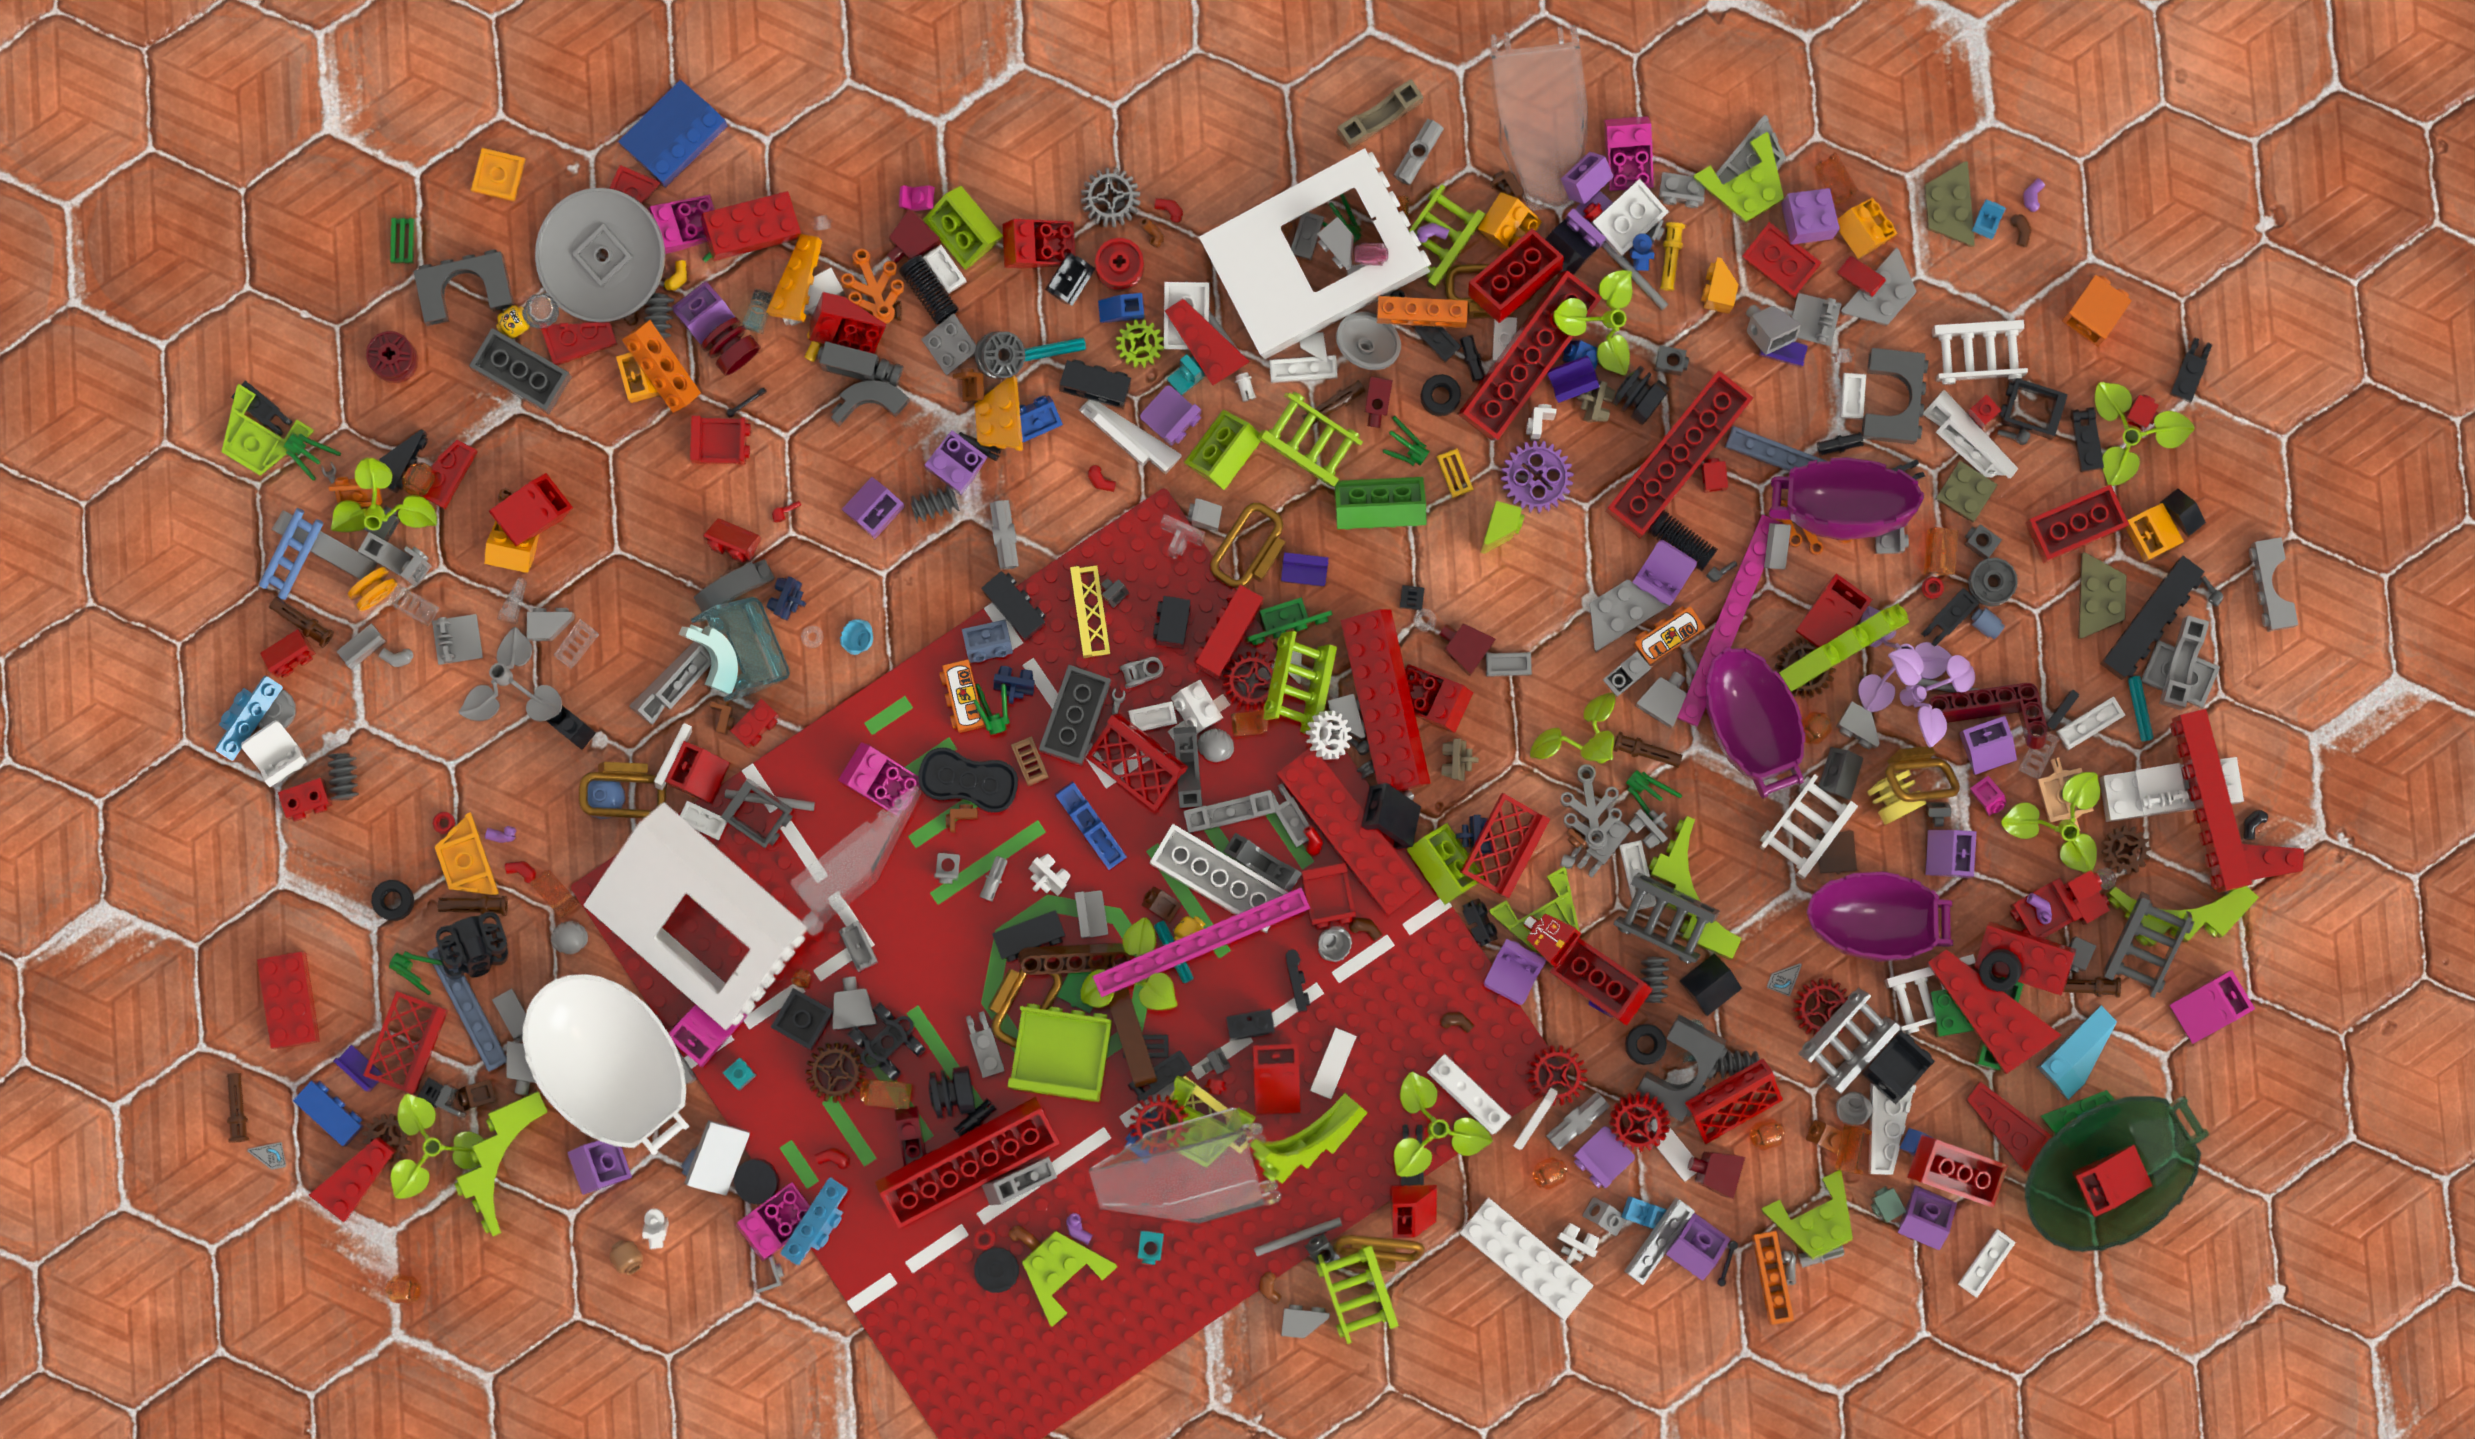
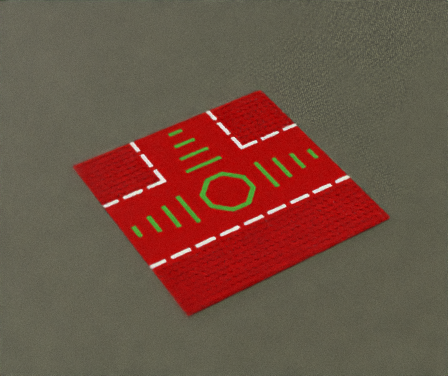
M1165 488L1160 489L1016 586L1019 591L1024 590L1032 599L1029 601L1032 607L1035 609L1038 606L1046 616L1043 619L1046 625L1027 641L1019 635L995 605L991 603L722 783L712 804L701 799L693 803L722 816L733 800L725 798V790L739 791L748 778L773 796L815 802L814 811L792 808L793 810L790 813L793 816L786 827L781 826L777 831L780 836L774 845L768 844L766 848L728 822L719 840L699 832L808 929L802 935L805 937L804 941L797 948H793L795 951L793 956L787 962L783 961L785 967L778 975H773L776 978L767 989L764 987L766 993L758 1002L754 1001V1004H756L755 1008L704 1067L698 1065L676 1044L675 1046L728 1125L750 1132L744 1148L750 1158L764 1159L775 1168L774 1170L779 1177V1186L776 1194L792 1182L809 1206H811L829 1178L834 1179L848 1189L837 1207L843 1212L839 1225L832 1229L825 1246L820 1247L819 1251L812 1247L811 1249L938 1439H1042L1259 1290L1260 1279L1266 1272L1273 1273L1277 1278L1310 1256L1305 1245L1312 1238L1324 1234L1330 1242L1391 1200V1186H1401V1176L1396 1174L1394 1150L1397 1144L1402 1141L1403 1125H1408V1138L1416 1139L1415 1130L1417 1125H1422V1142L1429 1137L1428 1126L1431 1120L1421 1110L1417 1113L1407 1112L1400 1101L1402 1083L1410 1072H1414L1434 1084L1437 1090V1100L1432 1107L1425 1109L1436 1120H1444L1448 1124L1449 1129L1454 1132V1123L1458 1119H1476L1427 1073L1444 1054L1512 1118L1539 1099L1535 1097V1094L1539 1092L1536 1088L1533 1091L1529 1089L1535 1085L1534 1081L1527 1082L1528 1078H1533V1074L1526 1072L1527 1069L1534 1070L1535 1068L1529 1062H1538L1534 1057L1536 1053L1541 1057L1544 1056L1541 1051L1542 1048L1551 1053L1550 1048L1522 1007L1484 986V981L1492 964L1450 902L1444 905L1442 900L1439 899L1418 865L1412 860L1411 855L1407 851L1408 848L1395 849L1393 847L1394 840L1380 831L1424 888L1387 917L1347 866V874L1356 912L1355 918L1371 919L1383 934L1377 940L1373 941L1367 931L1353 933L1349 928L1350 923L1339 925V921L1330 922V927L1317 929V925H1311L1309 910H1305L1271 925L1267 933L1261 930L1186 961L1193 975V980L1187 983L1182 982L1175 967L1160 972L1169 976L1173 983L1175 999L1177 1001V1006L1165 1010L1149 1009L1141 1003L1139 993L1143 987L1134 984L1127 986L1142 1034L1168 1035V1058L1181 1050L1193 1068L1181 1077L1186 1076L1207 1093L1208 1088H1204V1084H1207V1079L1225 1081L1227 1090L1222 1091L1221 1095L1208 1094L1233 1113H1235L1237 1108H1240L1256 1117L1250 1126L1257 1132L1240 1153L1228 1145L1208 1166H1204L1172 1148V1154H1168L1166 1148H1164L1163 1156H1159L1158 1149L1146 1163L1125 1146L1128 1143L1125 1138L1133 1129L1136 1130V1128H1129L1130 1124H1136V1120L1130 1119V1116L1135 1115L1138 1117L1139 1113L1135 1112L1134 1108L1138 1107L1142 1110L1144 1107L1136 1099L1138 1096L1134 1090H1130L1128 1084L1133 1079L1127 1060L1123 1058V1047L1109 1004L1103 1007H1093L1091 1012L1088 1013L1076 1006L1072 1007L1070 1003L1056 996L1051 1006L1062 1008L1063 1013L1071 1014V1010L1085 1012L1084 1016L1093 1017L1094 1013L1107 1015V1019L1112 1021L1099 1102L1009 1089L1008 1081L1012 1075L1016 1048L1000 1041L995 1035V1042L1005 1071L983 1078L971 1042V1033L966 1017L971 1016L973 1018L975 1031L979 1032L984 1030L979 1018V1013L984 1011L989 1028L992 1029V1022L996 1013L988 1009L1007 971L1012 969L1019 972L1021 969L1018 959L1007 962V959H1001L992 934L1056 910L1066 937L1062 938V943L1054 946L1123 944V936L1127 929L1140 919L1148 918L1153 928L1156 923L1165 921L1151 910L1142 906L1145 894L1152 887L1161 889L1182 903L1170 923L1165 921L1173 938L1175 937L1173 933L1174 928L1186 916L1191 918L1197 916L1206 924L1203 927L1204 929L1235 916L1150 865V861L1172 824L1188 832L1184 815L1185 810L1218 804L1269 790L1273 792L1279 805L1284 803L1286 799L1280 793L1278 787L1281 781L1276 775L1312 746V743H1307L1310 735L1300 732L1301 722L1279 715V718L1265 720L1263 719L1265 711L1261 704H1257L1258 711L1256 712L1253 709V705H1249V711H1245L1246 704L1244 703L1238 709L1236 707L1237 699L1233 703L1229 702L1233 694L1228 696L1224 694L1230 688L1222 687V683L1229 682L1228 679H1224L1221 676L1220 680H1217L1196 668L1194 656L1200 646L1205 647L1207 643L1205 637L1211 626L1214 628L1217 626L1216 618L1222 607L1227 608L1229 605L1227 598L1233 588L1213 576L1210 570L1212 554L1169 491ZM1079 566V568L1097 566L1101 595L1106 591L1101 583L1107 578L1113 584L1119 579L1129 591V594L1114 608L1102 595L1110 649L1109 655L1083 657L1070 567ZM1094 571L1080 573L1081 582L1090 587L1095 580ZM1094 585L1092 590L1097 593L1096 585ZM1082 586L1084 595L1087 589ZM1089 592L1084 602L1093 609L1098 603V598ZM1164 596L1191 600L1184 649L1157 645V639H1153L1155 623L1160 622V617H1157L1158 602L1163 601ZM1098 606V608L1095 610V612L1100 615L1099 606ZM1086 609V616H1088L1090 611ZM1094 614L1087 621L1088 626L1094 631L1101 625V619ZM1255 618L1232 657L1237 662L1240 661L1238 659L1239 653L1243 655L1244 659L1247 658V651L1251 652V658H1255L1256 651H1259V659H1262L1263 655L1267 654L1268 658L1265 661L1267 663L1272 659L1274 661L1276 659L1277 649L1268 637H1265L1266 642L1254 646L1252 642L1246 644L1245 639L1247 637L1264 632ZM1006 619L1013 653L1004 657H995L982 662L970 663L975 685H980L991 714L1000 713V716H1003L1001 691L993 690L994 675L998 674L1000 666L1012 668L1011 676L1020 678L1021 670H1032L1033 680H1035L1033 696L1024 695L1023 699L1014 698L1013 704L1009 703V697L1007 696V714L1010 722L1005 724L1007 730L990 735L985 726L959 733L958 728L953 729L950 716L954 715L952 706H947L945 694L949 692L947 684L942 685L939 672H943V665L968 659L962 629ZM1101 629L1098 634H1100L1103 637V632ZM1089 631L1090 638L1093 636L1091 631ZM1097 636L1091 642L1092 652L1105 650L1104 641ZM1149 657H1156L1162 662L1164 671L1159 678L1132 688H1125L1126 681L1123 671L1119 669L1120 666ZM1156 662L1150 663L1147 667V671L1151 674H1155L1159 670V664ZM1229 662L1228 666H1231L1233 668L1234 665L1231 662ZM1068 664L1111 679V685L1086 755L1107 726V721L1112 715L1114 703L1112 692L1114 689H1116V698H1121L1123 691H1125V700L1120 703L1118 713L1130 721L1128 711L1171 702V697L1178 691L1201 680L1223 719L1197 734V742L1205 731L1211 729L1226 731L1234 742V752L1231 757L1220 762L1207 760L1198 750L1202 806L1180 808L1178 782H1176L1157 811H1153L1089 761L1086 756L1083 765L1079 766L1039 752V747ZM1252 664L1240 667L1235 675L1248 674ZM1259 665L1258 675L1267 681H1271L1267 670ZM1225 669V671H1224L1223 674H1225V673H1226V674H1230V672H1228V671ZM1253 671L1250 679H1246V683L1249 682L1248 686H1250L1249 692H1251L1254 683L1259 682L1255 680V671ZM1288 673L1286 685L1305 691L1301 684H1298ZM1233 681L1236 691L1246 698V687L1243 684H1239V682ZM1257 688L1253 693L1252 699L1262 697L1269 688ZM1284 693L1282 706L1304 714L1306 702ZM978 695V699H979L980 706L982 707V709H983V711H984V713H985V715H986V712H985V710H984V707H983L982 702H981V700H980V697H979V695ZM1174 707L1177 724L1143 732L1175 756L1173 728L1186 727V724L1179 711ZM1113 729L1108 734L1109 744L1119 743L1118 733ZM1032 736L1049 778L1028 787L1011 745ZM862 742L873 747L918 777L925 755L936 748L952 749L972 761L1000 760L1011 765L1016 771L1018 788L1009 808L993 813L982 810L972 802L964 799H933L927 796L919 786L899 818L844 785L838 779ZM1124 744L1126 758L1137 756L1134 745ZM1031 745L1019 748V753L1031 749ZM1120 745L1111 746L1112 760L1122 758ZM1105 747L1098 748L1094 754V757L1099 761H1107ZM1344 749L1345 755H1339L1338 759L1324 761L1362 810L1365 811L1370 785L1366 779L1361 778L1362 774L1356 771L1358 769ZM1031 753L1021 757L1022 761H1025L1029 758L1034 757L1035 755L1034 753ZM1149 757L1142 758L1144 771L1154 770L1153 760ZM1137 759L1127 760L1129 773L1139 772ZM1034 761L1032 763H1029L1025 765V768L1028 769L1030 767L1038 765V762ZM1112 762L1113 771L1117 775L1124 774L1123 762ZM1038 769L1033 772L1028 773V776L1031 777L1036 774L1041 773V770ZM1166 770L1159 771L1161 785L1168 784L1173 776ZM1155 772L1145 773L1146 787L1155 786ZM1140 774L1130 776L1131 786L1141 788ZM1072 781L1127 856V858L1110 870L1107 869L1055 796L1056 792ZM1157 788L1147 789L1148 799L1155 803L1158 799ZM743 801L734 816L764 837H767L783 814V811L774 805ZM1298 803L1297 805L1308 824L1312 825L1323 839L1322 848L1317 855L1312 856L1307 853L1306 844L1309 841L1297 848L1295 847L1276 813L1189 833L1226 856L1228 855L1223 851L1234 834L1237 833L1271 856L1300 872L1345 863ZM964 804L973 805V808H977L978 819L956 820V833H951L950 828H946V814H950V809H959V805ZM938 853L960 855L958 881L953 880L952 884L939 883V879H935L934 873H936ZM1049 854L1055 861L1054 865L1050 868L1055 874L1063 868L1071 875L1066 883V887L1058 896L1051 890L1048 893L1041 888L1037 892L1033 890L1036 883L1031 877L1034 874L1028 868L1037 857L1040 859L1044 855ZM617 855L571 885V890L582 906ZM1000 856L1007 860V864L1001 877L1002 883L999 884L992 902L979 897L987 879L985 876L989 875L995 857ZM948 858L943 860L941 867L944 871L949 872L954 869L955 863L952 859ZM1302 875L1290 892L1302 888L1305 895ZM1101 890L1108 935L1082 939L1075 893ZM685 893L662 926L666 932L725 983L728 982L750 951L746 944L687 893ZM583 906L653 1013L661 1021L669 1034L696 1004ZM855 921L860 922L879 962L860 972L857 971L839 933L841 928L848 927ZM1333 926H1342L1351 936L1352 944L1349 954L1343 960L1337 962L1323 959L1318 951V938L1320 934ZM1154 928L1156 936L1155 950L1162 947L1163 944ZM1047 943V944L1042 945V946H1040V947H1045V946H1050V945H1049V943ZM1293 949L1300 956L1301 961L1297 967L1298 971L1303 970L1305 984L1301 985L1303 993L1308 992L1310 1006H1306L1307 1012L1303 1013L1297 1011L1286 963V953L1288 950ZM1118 954L1114 959H1121L1124 955ZM1096 955L1092 960H1099L1102 956ZM1130 955L1131 960L1137 958V955ZM1074 956L1070 959V961L1074 962L1078 960L1079 957ZM1052 957L1048 959L1047 962L1052 963L1056 961L1057 958ZM1060 973L1062 975L1063 983L1068 973ZM1027 975L1001 1023V1030L1015 1039L1018 1038L1022 1013L1020 1007H1027V1004H1036L1041 1007L1054 982L1051 975ZM856 977L857 989H867L873 1008L881 1002L895 1017L892 1021L900 1016H907L912 1019L915 1026L912 1035L927 1050L918 1058L903 1044L888 1058L902 1073L895 1081L890 1079L879 1066L873 1069L866 1066L860 1067V1071L867 1072V1075L859 1076V1079L865 1080V1084L858 1082L856 1085L861 1091L857 1092L853 1089L854 1098L849 1097L848 1093L845 1094L846 1102H842L841 1096H838L837 1103H833V1096H830L828 1102L824 1101L825 1093L818 1098L816 1094L819 1089L810 1090V1087L815 1083L806 1082V1079L811 1078L812 1074H806L805 1070H812L813 1066L807 1065V1061L815 1062L816 1059L811 1054L815 1053L819 1056L818 1047H821L824 1052L827 1051L826 1043H830L831 1049H834L835 1042H839V1049H842L843 1044L846 1043L848 1044L847 1052L852 1047L856 1049L853 1054L854 1057L862 1054L865 1048H860L847 1034L852 1028L833 1030L832 1015L813 1050H810L774 1030L771 1026L793 988L833 1010L834 993L844 991L842 978ZM1271 1009L1275 1028L1274 1034L1234 1041L1229 1040L1227 1016ZM1447 1012H1461L1475 1026L1466 1033L1459 1025L1444 1028L1440 1024V1020ZM876 1014L877 1025L858 1027L870 1041L887 1027ZM902 1020L899 1022V1025L906 1032L910 1029L909 1021ZM1338 1028L1357 1037L1333 1096L1329 1099L1310 1090L1334 1030ZM885 1036L881 1042L882 1046L886 1049L891 1048L894 1044V1039L891 1036ZM1145 1040V1043L1164 1044V1040ZM1298 1044L1301 1113L1256 1115L1253 1046ZM1221 1048L1231 1068L1218 1075L1215 1070L1205 1073L1202 1065L1209 1062L1206 1055ZM1148 1049V1053H1164V1049ZM867 1053L865 1057L866 1062L870 1065L876 1063L877 1060ZM831 1054L825 1057L821 1064L828 1066L834 1064L839 1054ZM845 1056L843 1068L845 1072L854 1075V1066L851 1060ZM1556 1057L1546 1059L1554 1067L1561 1066ZM739 1058H742L757 1075L741 1090H737L723 1074ZM1167 1058L1150 1059L1153 1067H1155ZM839 1065L836 1069L825 1068V1070L830 1071V1074H833L831 1076L833 1080L836 1076L847 1077V1075L842 1074V1071H839L841 1069ZM1542 1065L1538 1073L1541 1085L1548 1079V1073ZM968 1066L975 1108L980 1106L986 1098L997 1108L982 1121L983 1124L1034 1097L1037 1098L1060 1144L1007 1172L1049 1157L1057 1178L1002 1205H989L981 1185L900 1229L897 1227L875 1184V1181L904 1167L895 1120V1109L912 1106L918 1107L926 1154L960 1137L959 1133H956L953 1128L968 1116V1114L961 1115L958 1106L955 1105L953 1106V1116L949 1117L947 1108L944 1107L943 1118L937 1119L929 1095V1072H936L937 1080L942 1081L941 1070H945L948 1079H952L953 1068ZM1563 1068L1557 1072L1555 1069L1551 1070L1553 1077L1549 1084L1552 1081L1556 1082L1557 1079L1558 1082L1563 1081L1560 1076L1564 1070ZM818 1070V1079L821 1085L827 1089L829 1077L827 1073ZM839 1080L833 1091H841L847 1088L851 1081ZM1174 1082L1152 1096L1153 1102L1157 1101V1094L1161 1095V1101H1165L1166 1095L1170 1096L1175 1089ZM1149 1084L1142 1086L1145 1092L1151 1088ZM1554 1084L1550 1088L1554 1089L1560 1084ZM1193 1094L1194 1101H1199L1200 1099ZM1344 1094H1347L1368 1112L1333 1154L1326 1149L1308 1169L1300 1164L1283 1184L1276 1179L1272 1182L1263 1174L1265 1169L1259 1165L1261 1161L1253 1155L1255 1150L1249 1146L1254 1139L1262 1142H1276L1299 1133L1323 1116ZM1148 1099L1144 1101L1146 1105L1150 1104ZM1195 1104L1196 1111L1206 1116L1210 1115L1207 1104ZM1154 1106L1147 1110L1146 1113L1150 1112L1152 1114L1155 1110L1159 1115L1162 1106ZM1169 1108L1166 1115L1168 1123L1170 1121L1172 1110ZM1211 1108V1110H1212V1115L1218 1114L1216 1111H1214V1110ZM1163 1113L1159 1119V1130L1169 1128L1164 1123ZM1222 1116L1213 1117V1120L1227 1127L1225 1118ZM1168 1131L1161 1134V1144L1167 1143ZM1242 1132L1233 1142L1240 1146L1247 1135ZM1447 1134L1442 1138H1433L1424 1146L1432 1154L1431 1163L1424 1171V1177L1458 1154L1451 1144L1453 1136ZM830 1148H836L846 1153L849 1164L843 1169L838 1168L837 1164L832 1161L818 1165L815 1154ZM1071 1214H1078L1081 1217L1082 1229L1093 1235L1088 1245L1069 1235L1066 1221ZM1340 1218L1342 1224L1340 1227L1257 1256L1255 1253V1247L1332 1219ZM1014 1226H1021L1041 1243L1054 1231H1057L1115 1263L1117 1268L1103 1281L1088 1264H1085L1052 1294V1297L1067 1312L1052 1327L1047 1320L1022 1263L1032 1250L1020 1239L1013 1241L1009 1237V1231ZM982 1227L991 1229L995 1234V1243L991 1248H1003L1010 1251L1016 1257L1019 1264V1276L1016 1283L1009 1290L1002 1293H992L984 1290L977 1283L974 1275V1265L977 1258L986 1251L978 1249L973 1243V1234ZM1141 1231L1164 1234L1161 1261L1156 1260L1155 1265L1144 1264L1142 1259L1138 1258ZM986 1234L981 1235L980 1241L987 1243L988 1236ZM1152 1241L1147 1242L1144 1245L1145 1253L1148 1255L1155 1254L1157 1245Z

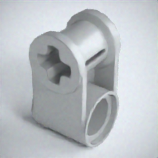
M1149 657L1124 664L1119 669L1123 671L1126 681L1125 688L1128 689L1159 678L1163 674L1164 666L1158 658ZM1152 662L1159 664V670L1155 674L1147 671L1148 665Z

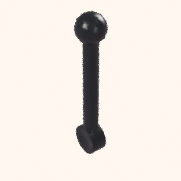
M760 389L756 394L735 408L728 409L726 415L733 417L735 412L767 392L766 389Z
M1736 1241L1729 1243L1730 1250L1721 1278L1717 1280V1284L1721 1287L1726 1284L1725 1278L1732 1255L1738 1247Z

